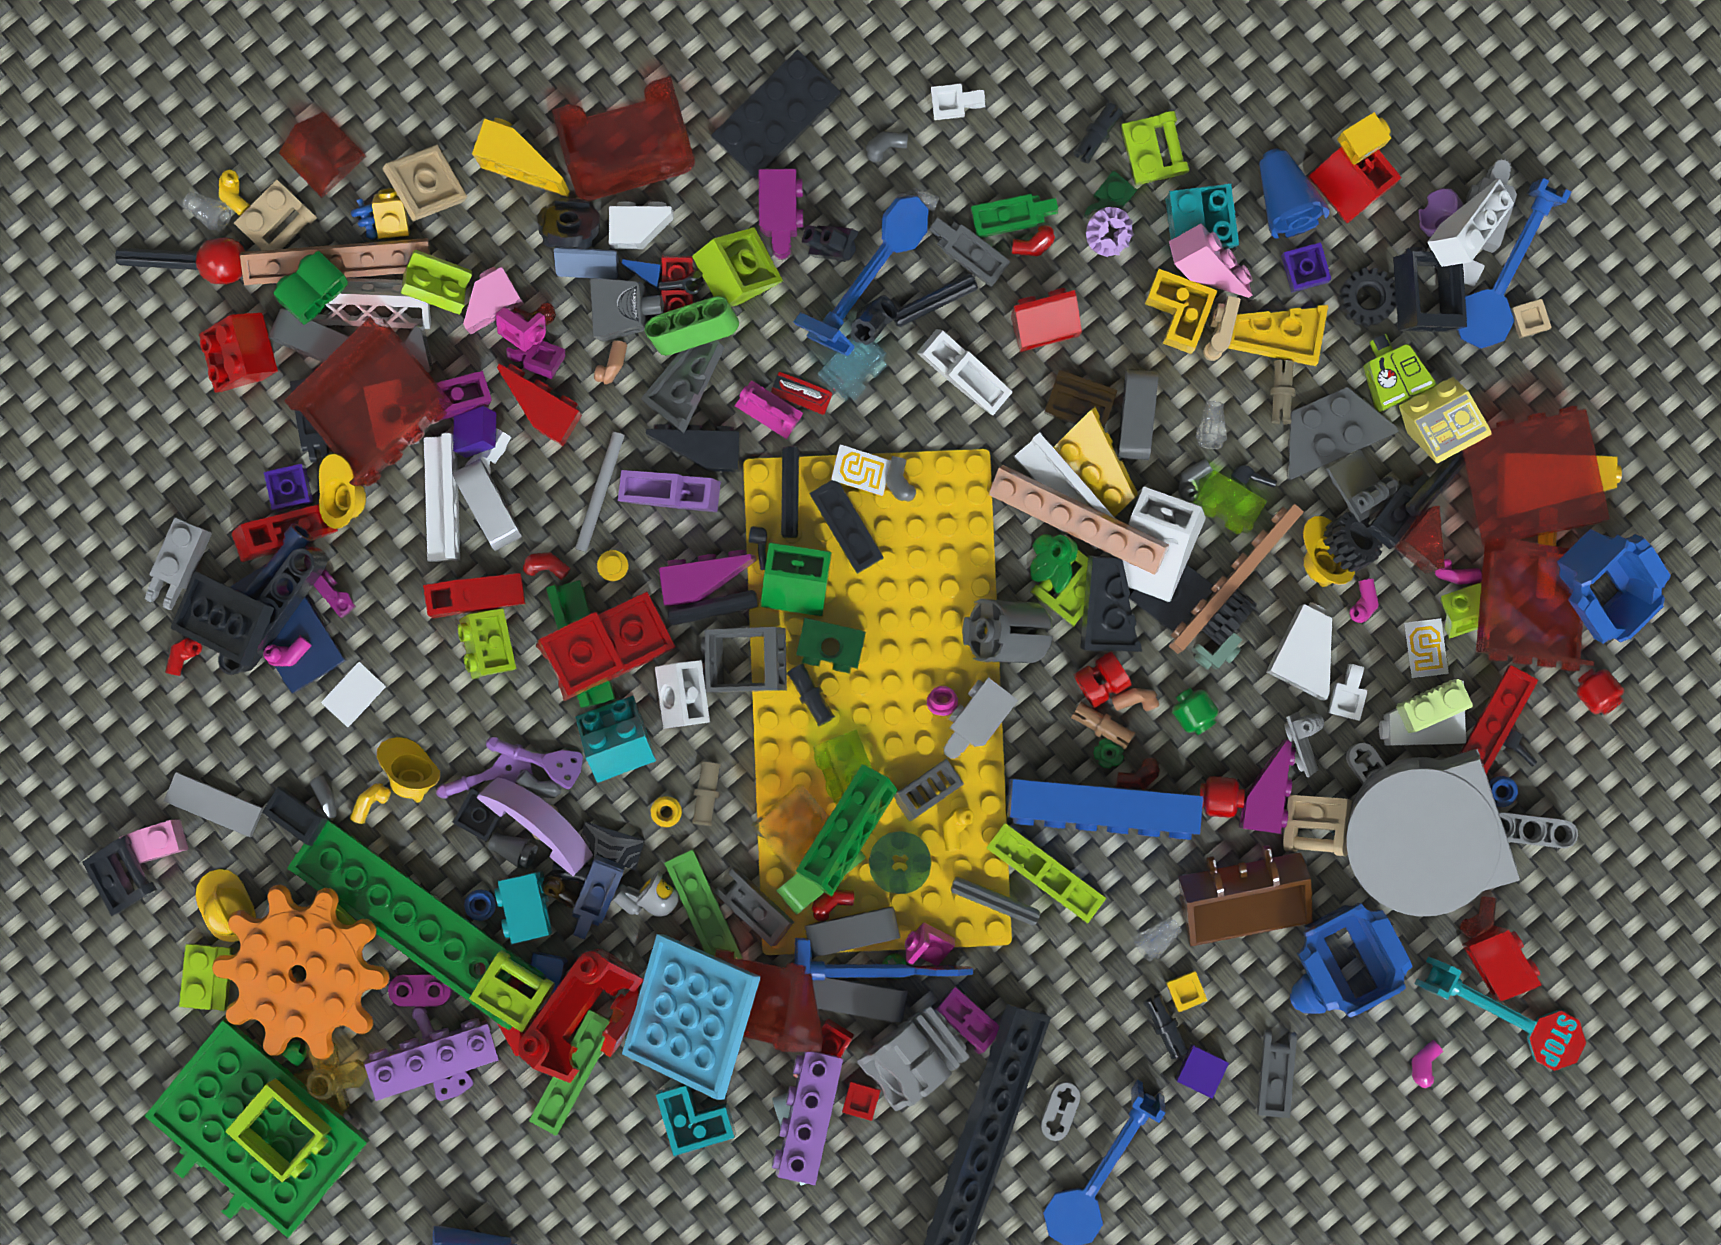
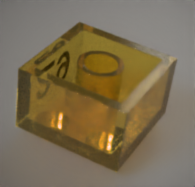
M797 784L750 826L789 872L796 875L797 867L826 823L829 815L803 785Z

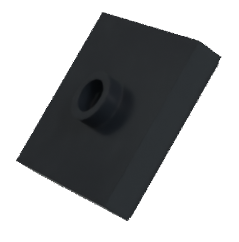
M1186 564L1170 602L1135 589L1129 596V600L1169 631L1173 632L1182 621L1187 625L1194 616L1191 610L1202 598L1204 600L1207 599L1212 592L1213 584Z

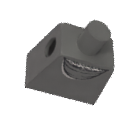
M599 278L590 279L593 337L601 342L643 332L648 322V315L664 313L662 295L647 296L646 286L640 282Z

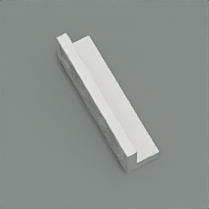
M346 278L348 285L335 299L326 304L332 311L327 315L318 314L311 320L321 325L414 328L415 325L420 323L425 329H430L431 327L430 304L401 294L402 280ZM346 305H355L363 312L358 316H350L342 308ZM377 306H386L393 314L389 317H380L373 310ZM408 307L422 308L423 319L411 318L404 311Z
M1040 432L1014 456L1032 479L1113 517Z
M443 433L442 437L424 438L427 561L429 562L460 561L458 485L452 475L453 472L458 470L457 453L453 451V434Z

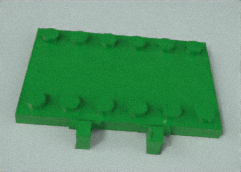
M227 1019L222 1020L145 1115L149 1121L181 1147L179 1153L184 1157L173 1170L183 1179L196 1164L201 1168L205 1167L229 1188L228 1191L234 1195L230 1199V1203L221 1210L224 1215L231 1219L242 1207L248 1211L253 1208L287 1238L296 1231L370 1141V1139L272 1056L267 1054L234 1024L229 1023ZM275 1078L332 1128L325 1136L329 1141L317 1155L311 1152L305 1159L308 1166L296 1179L290 1176L283 1183L225 1132L262 1088ZM275 1098L250 1126L256 1134L289 1163L315 1135Z

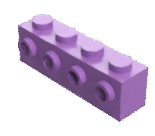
M479 1018L470 1019L462 1022L460 1029L449 1032L448 1028L440 1029L430 1033V1039L419 1042L418 1038H413L400 1043L399 1049L388 1052L387 1048H383L369 1053V1059L364 1060V1065L375 1101L498 1061L486 1020L480 1022Z
M803 1049L802 1055L796 1056L793 1073L798 1074L795 1087H789L786 1105L791 1106L788 1118L783 1117L779 1136L784 1137L781 1150H775L772 1168L777 1169L776 1175L778 1178L816 1185L843 1058Z

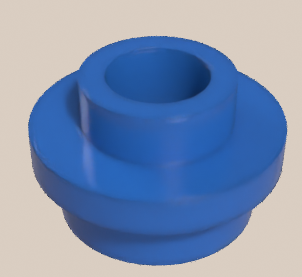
M1497 776L1489 781L1497 807H1507L1514 803L1518 795V788L1511 778ZM1499 786H1503L1506 789V794L1503 797H1499L1496 793V789Z
M478 889L472 891L465 899V911L474 920H486L494 914L496 900L487 890ZM478 899H483L486 902V908L483 911L478 910L475 906Z

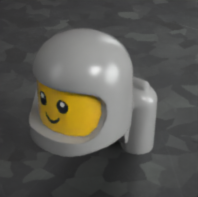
M657 871L640 890L621 884L616 889L612 900L631 915H638L642 910L641 907H643L652 915L662 917L671 913L676 907L678 892L674 887H671L661 879L663 874Z

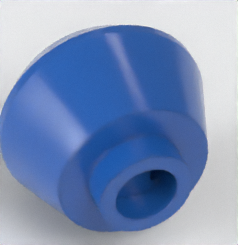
M1305 973L1292 986V992L1290 993L1291 1003L1295 1009L1300 1010L1302 1013L1323 1014L1327 1010L1308 974Z

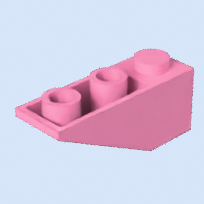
M1199 224L1169 241L1174 264L1190 281L1248 298L1252 296L1250 287L1252 276L1245 265L1240 266L1237 263L1233 252L1229 248L1225 250L1222 247L1221 241L1215 232L1209 233L1202 224Z

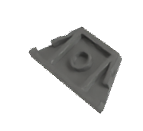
M1346 387L1291 412L1287 478L1289 481L1392 436L1398 433L1399 430L1356 393Z

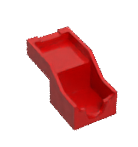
M648 592L640 594L599 615L597 612H594L540 638L536 643V647L541 651L543 657L547 658L556 674L564 701L592 687L617 678L675 648Z

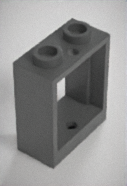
M760 627L705 630V637L701 641V650L703 655H705L703 675L706 692L787 691L786 628ZM764 637L765 683L724 684L723 638Z

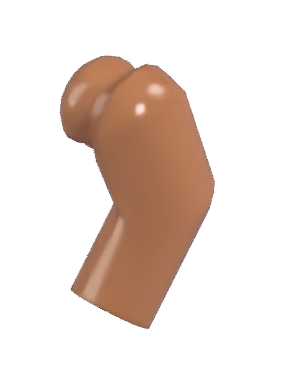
M613 341L607 367L598 365L595 368L594 379L596 382H604V385L613 382L624 363L627 350L625 342Z
M1132 688L1112 696V702L1117 711L1142 702L1145 711L1159 707V701L1156 698L1158 695L1150 689Z

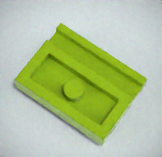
M200 944L185 945L179 1007L226 1011L230 979L217 977L213 973L212 965L213 961L220 955H233V947Z

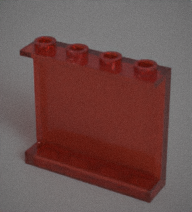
M371 316L284 400L291 410L301 411L335 454L344 457L350 464L354 478L349 483L352 486L366 487L376 483L381 477L380 472L387 466L398 462L403 456L402 451L409 445L420 441L425 435L423 431L431 424L442 420L447 414L445 410L453 404L385 319Z
M1578 406L1559 409L1558 415L1549 417L1546 416V412L1527 416L1528 421L1516 424L1514 419L1503 420L1496 423V428L1490 429L1492 433L1490 436L1462 450L1482 547L1609 521L1608 508L1586 409L1578 410Z
M1508 538L1485 539L1476 641L1477 653L1489 654L1488 660L1508 661V657H1513V663L1532 665V660L1537 661V667L1556 668V664H1561V670L1580 671V666H1594V661L1580 659L1583 621L1568 601L1572 594L1559 576L1560 567L1557 561L1569 548Z

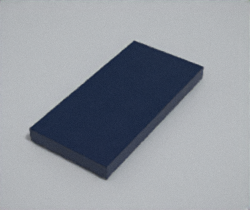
M266 564L230 587L243 593ZM272 577V578L270 579V581L265 585V587L260 591V593L255 597L256 600L259 599V597L261 596V594L263 593V591L266 589V587L268 586V584L271 582V580L273 579V577ZM288 579L287 589L292 593L293 583ZM305 596L271 644L280 647H290L301 635L312 645L293 666H275L292 694H295L347 661L307 596ZM271 604L270 606L274 608L271 616L274 618L276 610L273 604Z

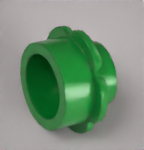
M1107 738L1100 740L1099 745L1094 748V758L1099 761L1098 764L1103 768L1118 766L1124 759L1122 755L1124 749ZM1108 750L1112 751L1111 756H1107L1106 752Z

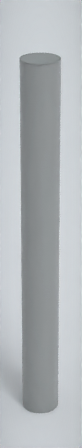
M612 433L576 543V550L587 553L625 436L621 433Z

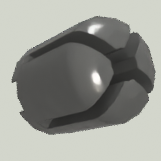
M992 599L974 601V603L978 604L973 608L970 617H964L962 629L963 643L970 646L972 653L977 657L973 658L974 660L981 662L1034 663L1045 657L1052 645L1053 636L1010 633V630L1053 629L1052 618L1044 607L1034 602Z

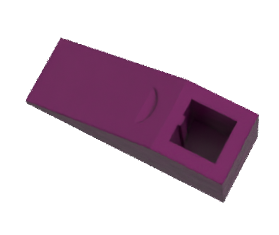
M736 550L728 552L727 558L717 559L716 554L698 556V562L686 564V559L667 561V567L659 568L664 605L675 606L704 600L757 561L756 556L747 554V550Z
M1288 739L1281 741L1245 793L1244 808H1241L1239 828L1280 834L1281 828H1286L1288 809H1284L1285 796L1290 797L1292 789V778H1288L1289 765H1294L1296 748L1291 747L1292 742Z

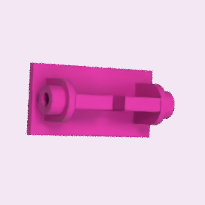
M752 380L748 386L744 387L739 395L740 399L735 407L785 439L789 437L803 415L801 411Z

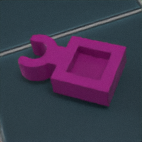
M541 341L539 344L533 345L526 352L521 349L514 350L508 347L506 354L507 358L511 361H523L524 369L552 379L565 358V349Z

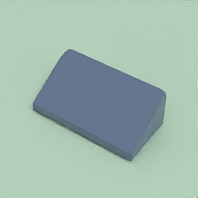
M554 248L555 270L559 277L615 280L618 277L619 257L615 250Z

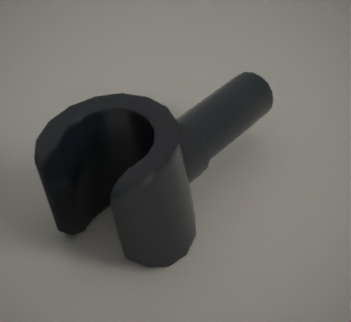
M694 270L685 279L660 282L659 288L660 290L680 288L689 294H696L705 284H697L694 280L699 279L703 273Z
M1247 465L1236 467L1231 475L1234 481L1243 486H1246L1249 479L1273 488L1277 483L1274 479L1256 473Z
M752 526L749 533V543L758 544L760 570H765L767 531L763 527Z
M1511 729L1503 746L1514 750L1533 767L1536 765L1537 760L1523 746L1519 745L1523 735Z

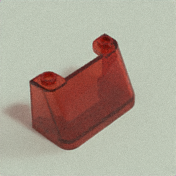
M671 76L650 82L644 89L646 101L587 117L584 109L578 105H566L552 110L565 163L576 195L580 199L595 200L683 175L693 169L695 159Z
M716 949L715 954H710L760 976L743 1037L772 1043L775 1047L774 1049L785 1052L822 1051L823 1033L812 973L806 972V966L788 963L785 968L734 957L735 951Z

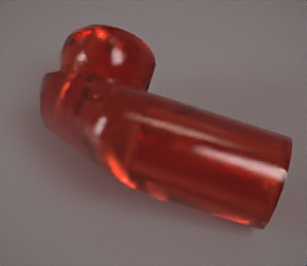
M1147 758L1143 760L1142 767L1136 773L1118 772L1116 787L1145 789L1160 774L1158 761L1154 758Z
M1482 896L1479 914L1470 919L1465 918L1460 925L1461 931L1468 937L1475 938L1491 929L1494 925L1497 899Z

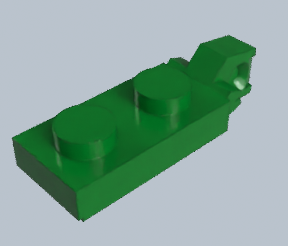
M1032 194L971 207L976 235L979 238L1036 227L1045 223L1044 217L1058 214L1059 211L1056 198L1040 201L1039 195L1032 196Z

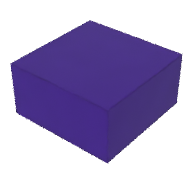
M1321 242L1287 251L1281 255L1291 293L1322 285L1331 280Z
M481 406L454 416V452L467 458L496 448V412Z
M297 464L264 472L273 511L277 512L314 503L305 465Z
M1191 1044L1175 1080L1213 1099L1229 1063Z

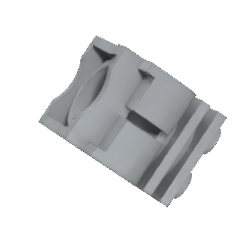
M931 1007L907 1018V1021L898 1026L899 1028L880 1039L857 1060V1063L864 1072L875 1079L881 1086L885 1099L895 1111L906 1106H913L920 1099L928 1096L952 1075L951 1071L957 1069L960 1066L959 1063L969 1058V1055L965 1052L966 1046L958 1036L951 1034L945 1026L947 1024L945 1018L940 1012L933 1010Z

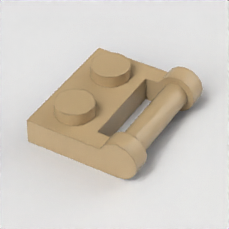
M276 180L234 224L261 250L283 249L308 222L312 224L317 217L285 186ZM296 210L299 213L298 216L268 244L265 239Z
M1228 296L1223 304L1219 303L1217 309H1214L1210 327L1215 328L1214 334L1203 350L1204 357L1207 360H1218L1222 353L1228 349L1240 298Z
M1290 795L1287 804L1288 822L1284 831V850L1286 852H1297V850L1334 852L1336 856H1347V827L1352 800ZM1298 828L1335 831L1334 840L1299 837Z

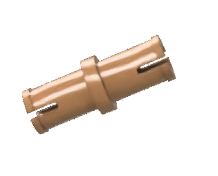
M1082 701L1071 719L1095 731L1094 735L1097 737L1102 735L1121 746L1124 750L1135 734L1134 731H1130L1111 720V715L1107 713L1103 715Z

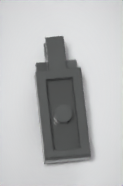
M937 218L930 226L929 231L940 239L937 245L943 249L942 251L989 287L995 284L1010 264L1007 258L962 224L960 226L954 222L950 227Z

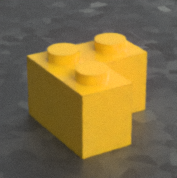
M1159 269L1145 304L1173 315L1163 344L1192 354L1198 344L1217 290Z

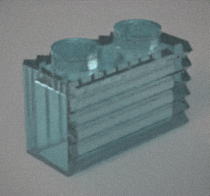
M851 337L849 341L855 348L847 357L837 352L818 373V378L844 402L850 397L856 400L866 389L863 383L870 375L876 378L887 366V363L884 361L887 358V353L874 341L865 345L860 342L856 343Z

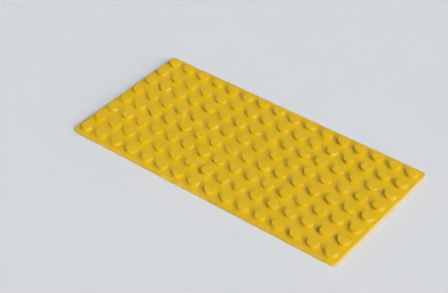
M986 449L872 454L890 461L892 456L907 460L903 476L909 485L914 486L916 489L914 499L908 502L896 499L887 487V484L885 485L884 494L881 496L840 483L884 559L859 574H856L809 494L831 481L837 455L799 457L797 538H783L781 535L782 457L755 458L744 461L747 554L755 555L757 560L747 567L748 591L755 590L759 600L757 608L749 609L750 628H786L787 672L802 664V657L797 656L796 653L804 618L866 632L858 670L851 668V672L848 674L832 670L833 664L821 661L820 667L804 664L817 687L820 686L823 690L821 695L835 715V718L828 723L818 727L805 703L802 704L799 700L801 695L788 675L787 691L752 692L760 890L794 921L777 946L771 947L762 938V950L766 955L795 954V938H807L805 926L820 922L813 917L811 909L813 902L795 915L776 890L797 874V867L861 765L864 764L888 777L898 791H900L946 758L964 785L912 821L906 818L897 803L892 806L891 814L893 821L888 825L878 821L861 849L866 858L848 872L837 887V890H854V906L837 905L829 913V919L827 920L894 907L900 938L840 952L905 950L906 938L912 931L915 932L923 922L954 937L955 947L1009 945L1012 941L1010 916L951 892L954 879L960 877L1010 898L1009 865L987 849V846L1003 824H1007L1002 723L984 746L974 747L969 744L965 751L960 753L961 756L950 759L947 755H944L943 747H945L948 739L954 733L950 729L953 722L949 720L952 714L945 716L936 715L927 707L928 695L934 688L939 686L951 688L958 697V706L961 704L963 707H966L972 699L968 693L978 680L984 683L989 677L1001 687L1000 662L974 660L973 658L977 657L972 653L969 645H964L962 634L964 617H970L973 608L978 604L974 603V601L980 599L997 600L992 496L989 495L992 487L990 452ZM752 526L763 527L767 531L766 558L769 543L832 552L823 616L761 607L765 570H760L758 544L749 543V533ZM750 637L752 683H765L764 637ZM828 638L822 643L821 649L824 654L832 656L839 651L840 644L836 639ZM941 770L938 771L937 775L946 788L950 787V783ZM928 778L927 782L936 795L940 793L933 781ZM918 785L916 789L927 803L929 798L920 785ZM908 792L906 795L908 796L914 807L918 809V805ZM965 807L970 809L974 814V820L959 833L961 850L946 851L943 822L957 808Z

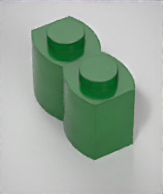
M317 251L313 255H306L300 261L298 270L295 273L282 277L276 284V290L273 294L282 306L301 324L305 325L315 318L327 303L335 299L345 289L348 281L336 266L320 251Z

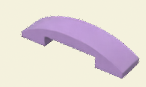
M497 777L478 795L477 798L498 816L502 817L507 812L550 847L553 851L549 857L572 876L592 858L593 854L572 825L552 806L524 787Z

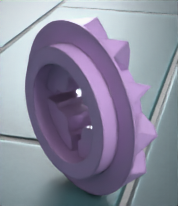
M1106 207L1097 211L1089 220L1086 229V238L1090 248L1097 254L1106 257L1120 255L1124 248L1129 247V241L1134 236L1132 231V224L1134 222L1125 211L1116 207ZM1108 223L1114 228H1119L1114 233V242L1109 237H1103L1109 232Z

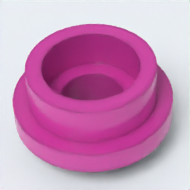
M939 686L934 688L928 695L927 707L936 715H949L957 709L958 697L951 688Z

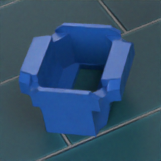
M1590 529L1557 561L1560 567L1559 576L1572 594L1568 601L1593 638L1602 644L1613 638L1620 643L1631 639L1664 607L1665 597L1662 595V588L1664 589L1671 575L1653 546L1645 538L1637 534L1629 538H1623L1620 535L1612 538ZM1607 572L1618 592L1602 607L1591 590L1590 584H1593Z
M1361 903L1353 906L1344 905L1315 920L1313 923L1304 926L1306 930L1303 932L1305 941L1297 955L1326 1010H1342L1351 1018L1406 989L1404 976L1413 966L1383 910L1369 911ZM1343 928H1346L1377 987L1358 998H1355L1324 939Z

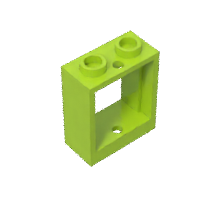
M275 1078L262 1088L225 1132L283 1183L290 1176L296 1179L308 1166L305 1159L311 1152L317 1155L329 1141L325 1136L332 1128ZM274 1098L315 1134L290 1163L250 1128Z

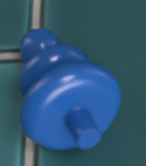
M363 199L356 200L359 208L353 209L351 216L361 217V220L357 223L358 226L365 227L366 237L374 240L377 237V231L372 225L375 223L374 216L369 214L373 212L372 204L364 205Z

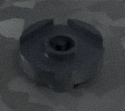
M559 199L555 201V206L547 209L546 205L538 213V231L543 238L544 245L548 247L559 246L586 249L592 245V240L600 231L599 212L597 209L595 211L590 209V204L581 199Z

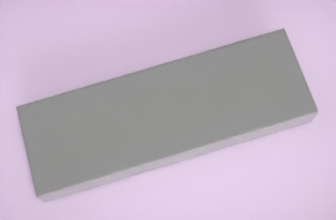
M179 772L175 773L164 798L166 803L248 837H252L264 809Z

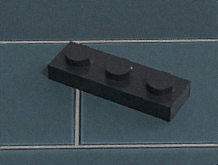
M831 480L809 493L856 574L884 559L839 482Z

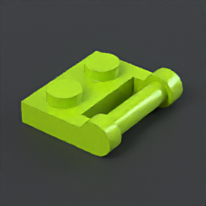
M1175 111L1121 125L1135 186L1189 172L1188 163L1184 162L1177 135ZM1163 127L1172 162L1171 166H1163L1155 128Z
M1079 550L1074 561L1082 567L1056 599L1048 594L1053 588L1050 579L1042 581L1039 586L1035 585L1030 591L1035 598L1048 606L1073 627L1083 616L1088 557Z
M501 950L490 964L469 999L517 1030L525 1033L545 999L551 994L555 983L548 978L545 980L541 979L511 960L510 955ZM503 969L535 989L536 993L533 998H529L499 979L497 976Z

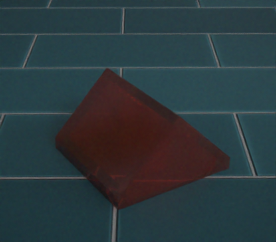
M324 111L295 124L279 152L321 198L367 157Z
M1432 506L1426 509L1421 516H1418L1394 547L1425 574L1445 569L1440 506Z

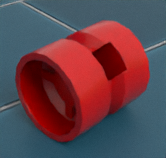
M1111 651L1097 659L1095 667L1087 665L1073 674L1078 686L1093 708L1109 700L1111 692L1118 694L1132 685L1124 668ZM1099 676H1101L1105 683L1100 686L1096 681Z

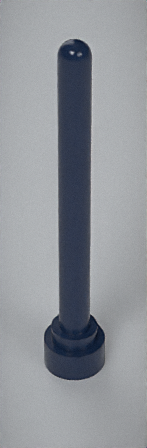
M292 523L284 533V544L243 593L255 599L280 569L288 556L296 549L306 548L312 540L311 535L300 525Z

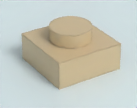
M1543 299L1511 308L1519 339L1552 328Z

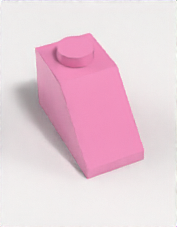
M502 267L487 269L480 274V279L474 283L463 323L470 334L496 321V313L503 307L513 311L524 305Z
M169 820L127 834L132 842L129 846L139 864L189 849L180 820Z

